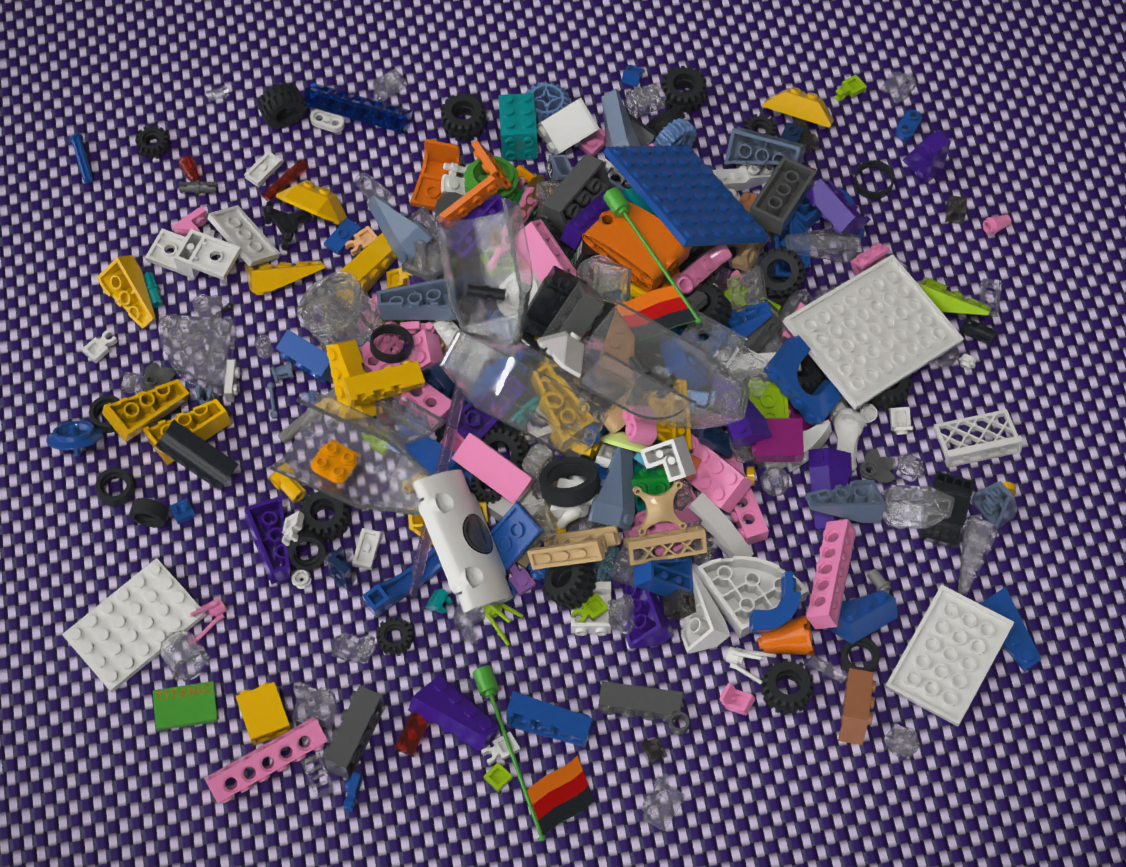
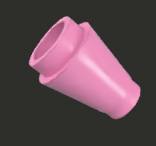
M1007 214L988 217L983 222V229L987 234L994 235L1010 225L1011 218Z

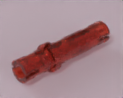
M300 159L294 166L287 168L285 173L262 193L263 198L267 202L271 201L277 193L281 192L292 181L298 179V176L308 168L307 163Z

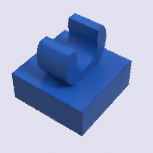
M187 498L169 506L178 525L196 517Z

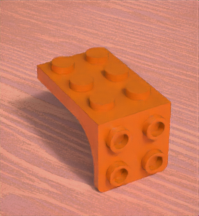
M425 139L423 165L410 204L414 207L434 211L436 201L444 195L441 193L442 176L444 174L449 175V171L443 169V164L445 162H454L461 166L460 147L453 143Z

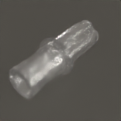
M815 655L811 656V660L809 659L807 666L823 673V676L827 675L840 683L846 680L848 674L832 665V662L828 663Z

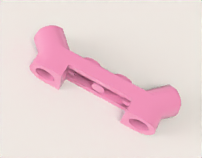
M726 244L716 245L701 253L691 265L681 273L676 274L672 279L682 294H690L700 282L721 264L731 259L732 254Z

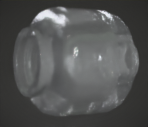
M909 453L903 456L900 455L894 465L896 474L910 482L916 480L917 477L921 478L925 470L922 467V460Z

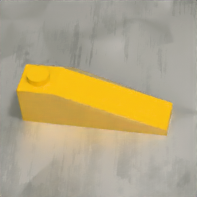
M133 255L117 257L96 277L104 292L109 297L112 296L117 301L116 304L119 307H123L142 329H145L156 318L142 270Z

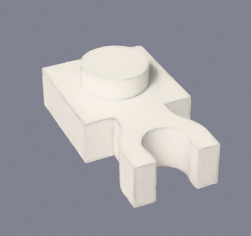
M106 330L100 339L95 337L82 348V351L94 363H97L110 352L108 347L115 345L118 342L117 338L113 336L111 339H107L111 335Z
M297 511L285 518L282 531L284 536L281 542L286 546L290 545L291 540L294 542L298 541L297 533L303 528L305 516L302 512Z
M508 732L507 736L512 750L516 754L520 751V747L511 732ZM503 735L492 741L493 747H486L481 750L483 756L488 753L492 754V757L487 759L489 766L498 757H501L502 761L510 757Z

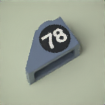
M549 155L545 173L550 183L559 184L572 171V167L566 155Z

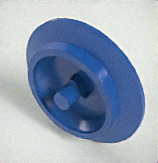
M71 421L57 426L47 436L46 442L51 448L73 450L74 456H80V449L98 442L103 437V431L87 421Z

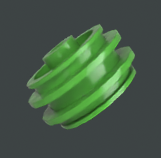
M494 156L513 186L507 190L501 187L493 195L499 194L510 202L516 196L519 188L518 171L509 161L502 157ZM478 159L467 167L464 174L465 193L469 192L490 175L481 166L483 163Z

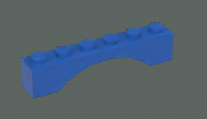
M435 547L404 572L387 581L378 583L362 595L364 604L375 618L443 570Z

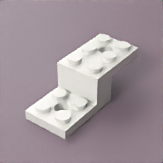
M161 229L145 259L147 262L196 279L201 271L225 280L241 253V247L190 229L186 237ZM167 249H175L173 253H166ZM214 255L221 256L218 260L211 259Z

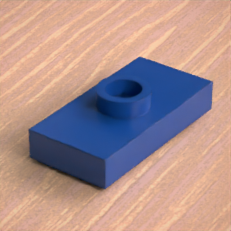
M346 218L324 242V246L339 255L345 249V243L353 240V235L361 231V227Z

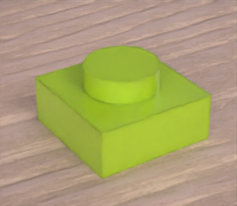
M497 762L483 778L499 793L513 779V776Z

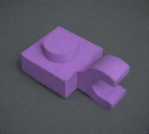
M514 564L508 571L512 576L508 579V582L514 585L519 597L536 586L535 581L525 568L519 571L516 564Z

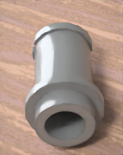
M877 568L868 573L867 577L875 585L877 592L883 590L887 593L891 589L890 582L883 578Z

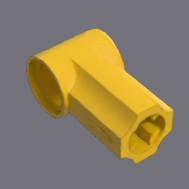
M283 465L269 476L271 483L278 490L281 489L293 503L300 502L307 494L306 490L298 483L286 465Z

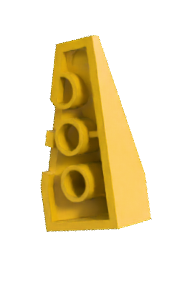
M298 261L295 263L296 265L280 262L274 266L269 264V262H265L252 267L245 264V271L249 289L255 295H265L266 292L276 290L324 269L325 264L321 261Z

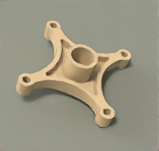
M675 480L669 490L657 495L647 494L638 486L633 487V493L639 495L646 506L645 520L637 528V533L640 536H644L646 530L651 525L662 521L673 522L681 530L686 529L687 524L677 518L673 508L674 496L677 490L683 487L682 482Z

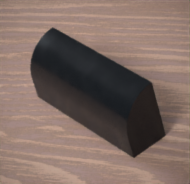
M175 420L171 422L154 446L217 490L223 487L239 465Z

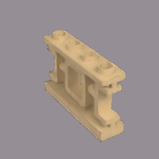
M616 525L549 534L546 536L547 541L543 542L545 547L530 548L527 553L532 570L602 561L606 558L605 552L608 551L607 547L621 544V539Z

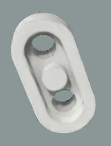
M315 109L310 114L311 123L315 127L334 133L344 129V119L339 114L324 109Z

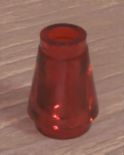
M191 155L181 157L178 160V167L190 182L199 180L200 177L195 159Z

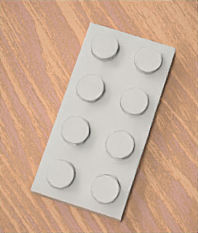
M238 205L209 213L207 219L226 241L241 247L239 255L249 267L279 258L280 252Z

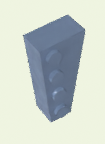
M736 127L731 131L724 164L778 165L783 156L802 163L806 145Z

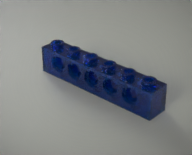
M316 83L311 84L305 90L304 100L308 107L399 133H404L410 128L411 110Z

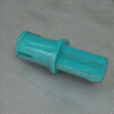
M146 272L143 277L152 307H160L163 305L159 293L160 287L156 284L153 273Z

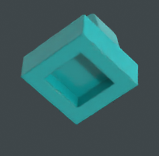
M443 588L435 590L426 608L431 612L446 613L448 610L443 607V602L449 605L452 604V599Z

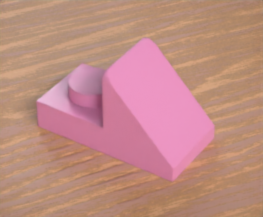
M200 206L172 225L174 233L186 237L190 229L200 232L198 227L203 226L208 221L207 212Z

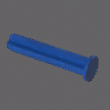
M73 134L69 137V142L73 144L84 183L88 184L93 182V176L83 147V136L81 134Z

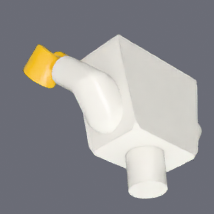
M574 476L571 480L559 478L557 487L570 488L583 483L585 480L579 476ZM594 497L586 503L573 507L551 505L550 511L558 520L554 524L556 529L553 533L566 532L568 523L588 515L589 507L592 505Z

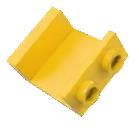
M265 682L256 689L244 690L236 696L253 746L274 739L291 730L275 682Z

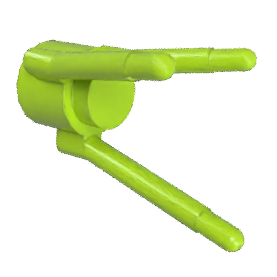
M504 603L481 607L486 612L484 616L491 622L506 646H509L510 643L493 617L500 616L510 623L511 620L502 613V608L520 618L523 617V614Z

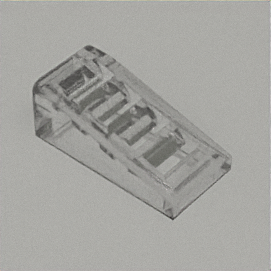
M985 278L981 280L980 302L994 308V311L984 316H999L1001 280ZM986 287L995 288V291L986 290ZM991 294L994 295V297H985V295ZM985 300L994 301V304L985 303Z
M320 752L301 760L316 799L336 791ZM319 761V765L308 768L307 765ZM322 768L323 772L311 776V772ZM322 776L326 777V780H323L317 784H315L313 781ZM329 784L328 788L318 792V787Z

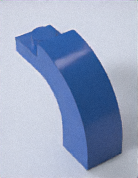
M785 571L781 575V599L776 608L771 610H752L749 613V633L763 634L772 632L783 626L795 614L800 603L801 592H793L796 589V578H793V572Z

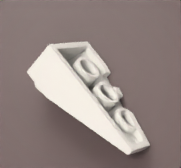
M564 331L538 338V345L543 349L547 347L546 353L552 356L553 360L561 368L578 378L581 376L584 343L580 335L573 331L571 334Z
M692 567L693 594L679 599L682 601L680 619L683 620V629L681 630V637L687 653L717 647L730 636L724 617L694 567Z

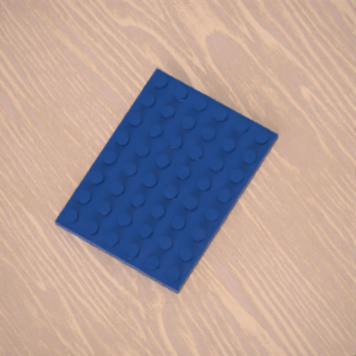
M689 145L615 146L605 148L603 152L683 247L767 242L769 235L764 231V228L756 222L754 217L744 208L743 204L733 196V193L723 185V182L715 176L713 171L707 167L702 158L698 157Z

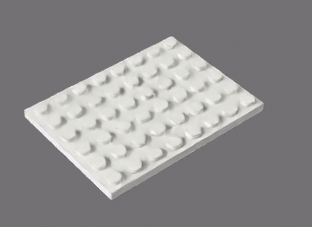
M893 254L787 316L782 321L793 336L799 335L810 347L811 350L808 354L854 410L964 340L961 334Z

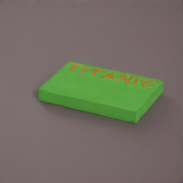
M214 681L153 690L155 726L157 731L218 722Z

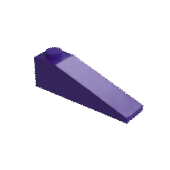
M831 448L808 450L811 492L821 489L832 490L835 489L836 485L846 486L852 474V457L850 452ZM814 511L815 530H825L827 522L836 521L839 517Z

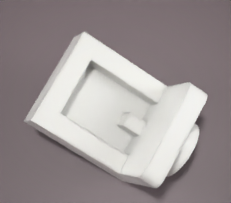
M910 407L889 408L891 431H896L897 435L908 434V430H913L910 420Z

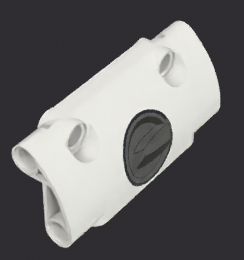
M462 470L441 472L413 482L412 485L418 500L421 501L418 505L419 512L423 517L447 577L449 587L454 594L462 592L458 596V600L464 614L486 605H496L511 600L513 595L505 578L506 571L478 501L475 495L470 492Z

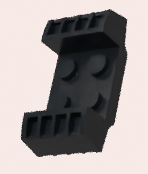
M554 265L527 307L519 327L539 338L542 337L577 283L581 281L587 285V281Z
M936 471L925 519L919 536L920 540L958 549L969 509L974 480Z

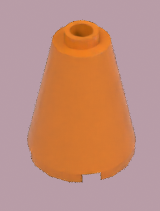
M806 615L786 622L783 626L772 632L763 633L758 638L760 650L763 649L764 653L815 654L814 646L811 644L813 640L811 627Z

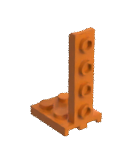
M478 140L471 144L475 149L473 154L479 161H482L483 164L481 166L490 175L435 218L437 225L444 231L453 227L457 221L467 216L470 211L481 205L484 200L495 194L501 187L507 190L513 186L494 156Z

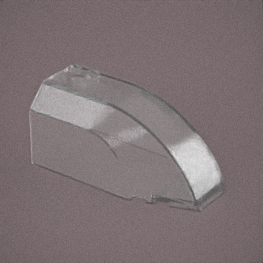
M501 198L503 212L475 219L452 221L439 215H433L450 309L458 320L459 326L464 331L468 339L467 341L479 362L517 354L522 342L532 290V264L521 206L507 198ZM468 284L478 286L489 285V287L506 289L505 300L489 298L483 300L482 297L466 296Z
M621 302L614 306L592 333L584 348L581 376L579 378L574 376L573 383L635 417L663 426L685 429L713 428L743 420L750 390L734 375L725 373L718 361L714 363L706 356L708 353L703 348ZM633 355H637L645 368L649 367L652 373L665 379L670 374L676 375L677 380L674 382L673 388L671 389L632 367L628 359Z
M457 330L439 363L443 371L456 383L476 409L564 457H579L589 450L610 414L611 391L583 375L579 378L561 368L553 360L554 358L516 340Z
M310 390L297 398L296 402L307 406V411L297 437L285 457L271 465V470L358 509L421 515L418 509L421 501L418 500L412 483L433 474L385 424L370 415L314 390ZM332 439L360 454L355 469L343 484L333 483L316 474L311 468V462L324 444L329 443Z

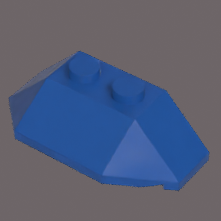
M794 214L781 236L773 232L771 233V249L785 248L794 251L802 258L801 260L805 264L804 270L810 267V232ZM777 261L771 268L775 277L789 278L791 275V267L786 261Z

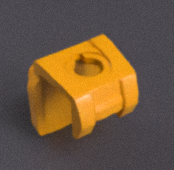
M332 439L329 443L324 444L311 462V468L316 474L336 484H343L355 469L360 454Z

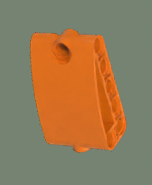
M629 202L631 208L628 216L667 272L677 269L689 257L691 246L683 247L659 218ZM611 210L601 213L599 220L582 234L583 241L639 288L650 292L662 283L665 274L625 217H615Z

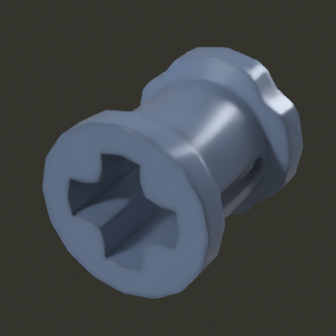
M289 362L276 368L274 366L271 367L275 383L288 377L294 378Z

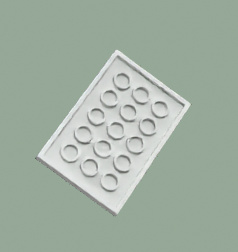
M156 558L62 635L109 691L113 693L203 619L206 613L204 611L195 616H190V613L201 607Z
M941 584L885 688L944 720L959 726L1014 625V621Z

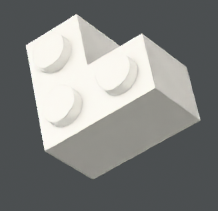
M684 436L640 450L646 469L663 464L669 482L696 474Z

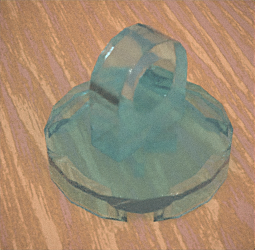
M608 546L604 560L586 563L598 570V582L610 581L616 569L614 560L619 559V547Z

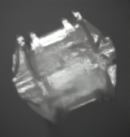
M349 272L332 273L315 282L303 295L297 310L298 320L301 325L313 333L326 353V345L344 340L355 339L360 349L367 341L370 342L372 332L383 324L377 302L367 295L357 277Z

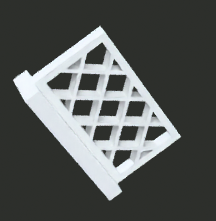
M1007 409L938 423L933 426L944 453L947 468L1021 453L1023 439L1021 435L1018 436ZM1003 416L1006 420L1004 425L994 421L996 418ZM979 421H984L988 423L986 428L980 427L976 424ZM960 425H966L970 427V429L968 430V432H965L958 429V427ZM991 425L1001 429L998 434L989 431ZM948 429L952 432L947 436L942 434L940 430ZM973 429L982 433L980 438L970 434ZM1003 431L1012 434V437L1005 438L1001 434ZM954 433L964 436L961 442L952 438ZM985 435L995 438L994 441L990 442L982 439ZM967 438L977 442L971 446L964 444ZM950 442L958 447L957 449L948 450L947 444Z

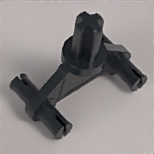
M268 201L263 211L265 224H271L272 220L282 233L281 248L287 251L289 244L292 243L296 228H298L299 224L311 220L312 215L307 211L297 214L291 212L288 214L274 209V203Z

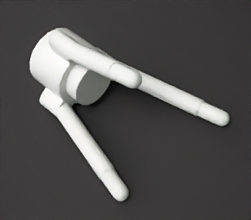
M730 646L726 662L730 663V668L736 669L757 683L762 684V680L741 668L738 664H743L745 657L762 660V656L775 658L777 655Z

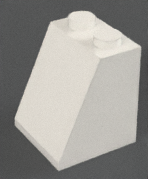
M582 98L573 101L536 124L538 134L544 138L547 143V149L554 155L563 152L600 129Z

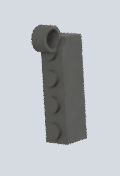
M602 681L598 711H602L603 714L613 715L617 713L628 718L640 716L645 720L662 719L664 722L669 723V729L675 735H682L689 728V717L685 713L680 712L683 692ZM682 719L686 725L682 728H676L672 724L673 720Z

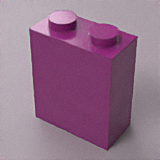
M765 418L772 437L751 444V455H755V462H802L804 456L802 418Z

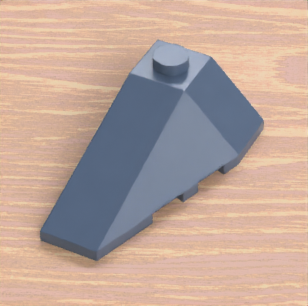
M614 89L602 96L607 147L641 146L618 89Z
M617 447L608 466L609 473L606 479H602L600 483L602 486L598 496L595 495L592 501L588 521L606 526L616 525L617 528L631 530L635 514V499L631 483L633 477V454L631 450Z
M874 480L850 481V484L846 486L840 484L836 485L835 489L832 490L821 489L805 495L810 510L860 523H881L886 506Z

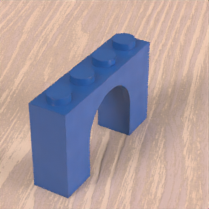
M798 335L788 338L763 370L768 375V378L777 385L780 392L790 400L792 406L802 414L806 422L810 425L823 423L843 395L829 379L823 380L812 395L806 393L801 388L797 379V369L811 349Z

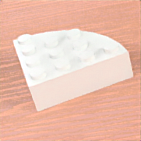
M733 556V558L710 560L697 566L696 572L740 639L749 634V613L752 610H771L776 608L780 602L781 575L785 570L779 568L780 566L773 562L757 557ZM796 578V589L793 592H801V603L806 600L808 590Z

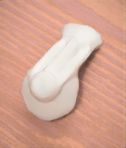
M852 408L839 410L833 417L832 422L834 432L837 435L836 450L851 453L853 472L857 467V444L859 436L863 432L864 420L859 412Z

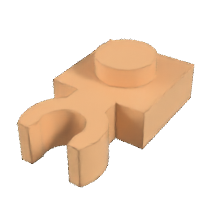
M367 226L353 235L354 240L347 241L345 248L354 247L351 250V255L354 256L359 252V249H365L378 236Z

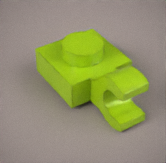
M854 75L842 82L841 88L836 90L837 95L834 98L838 102L844 100L847 95L853 98L866 91L867 86L857 75Z

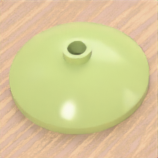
M625 432L607 434L601 438L602 442L641 453L640 450L651 447L630 442Z

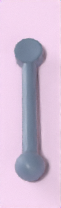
M269 382L267 388L270 391L272 409L270 416L272 419H276L278 413L275 410L274 383Z

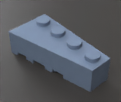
M451 277L377 291V305L382 320H458L456 296Z

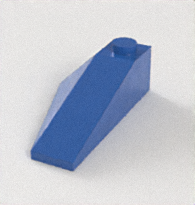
M768 301L747 306L743 311L737 312L735 309L730 311L732 315L728 318L729 322L724 325L722 330L719 329L716 334L711 333V336H700L702 346L711 361L729 353L773 315Z

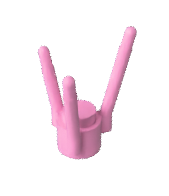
M219 597L190 613L192 617L207 611L211 617H216L192 641L193 644H196L219 620L224 618L222 613L227 610Z

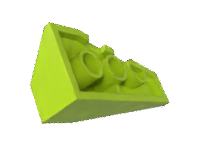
M924 277L919 283V286L941 312L989 315L991 312V307L972 298L965 299L959 291H948V286Z

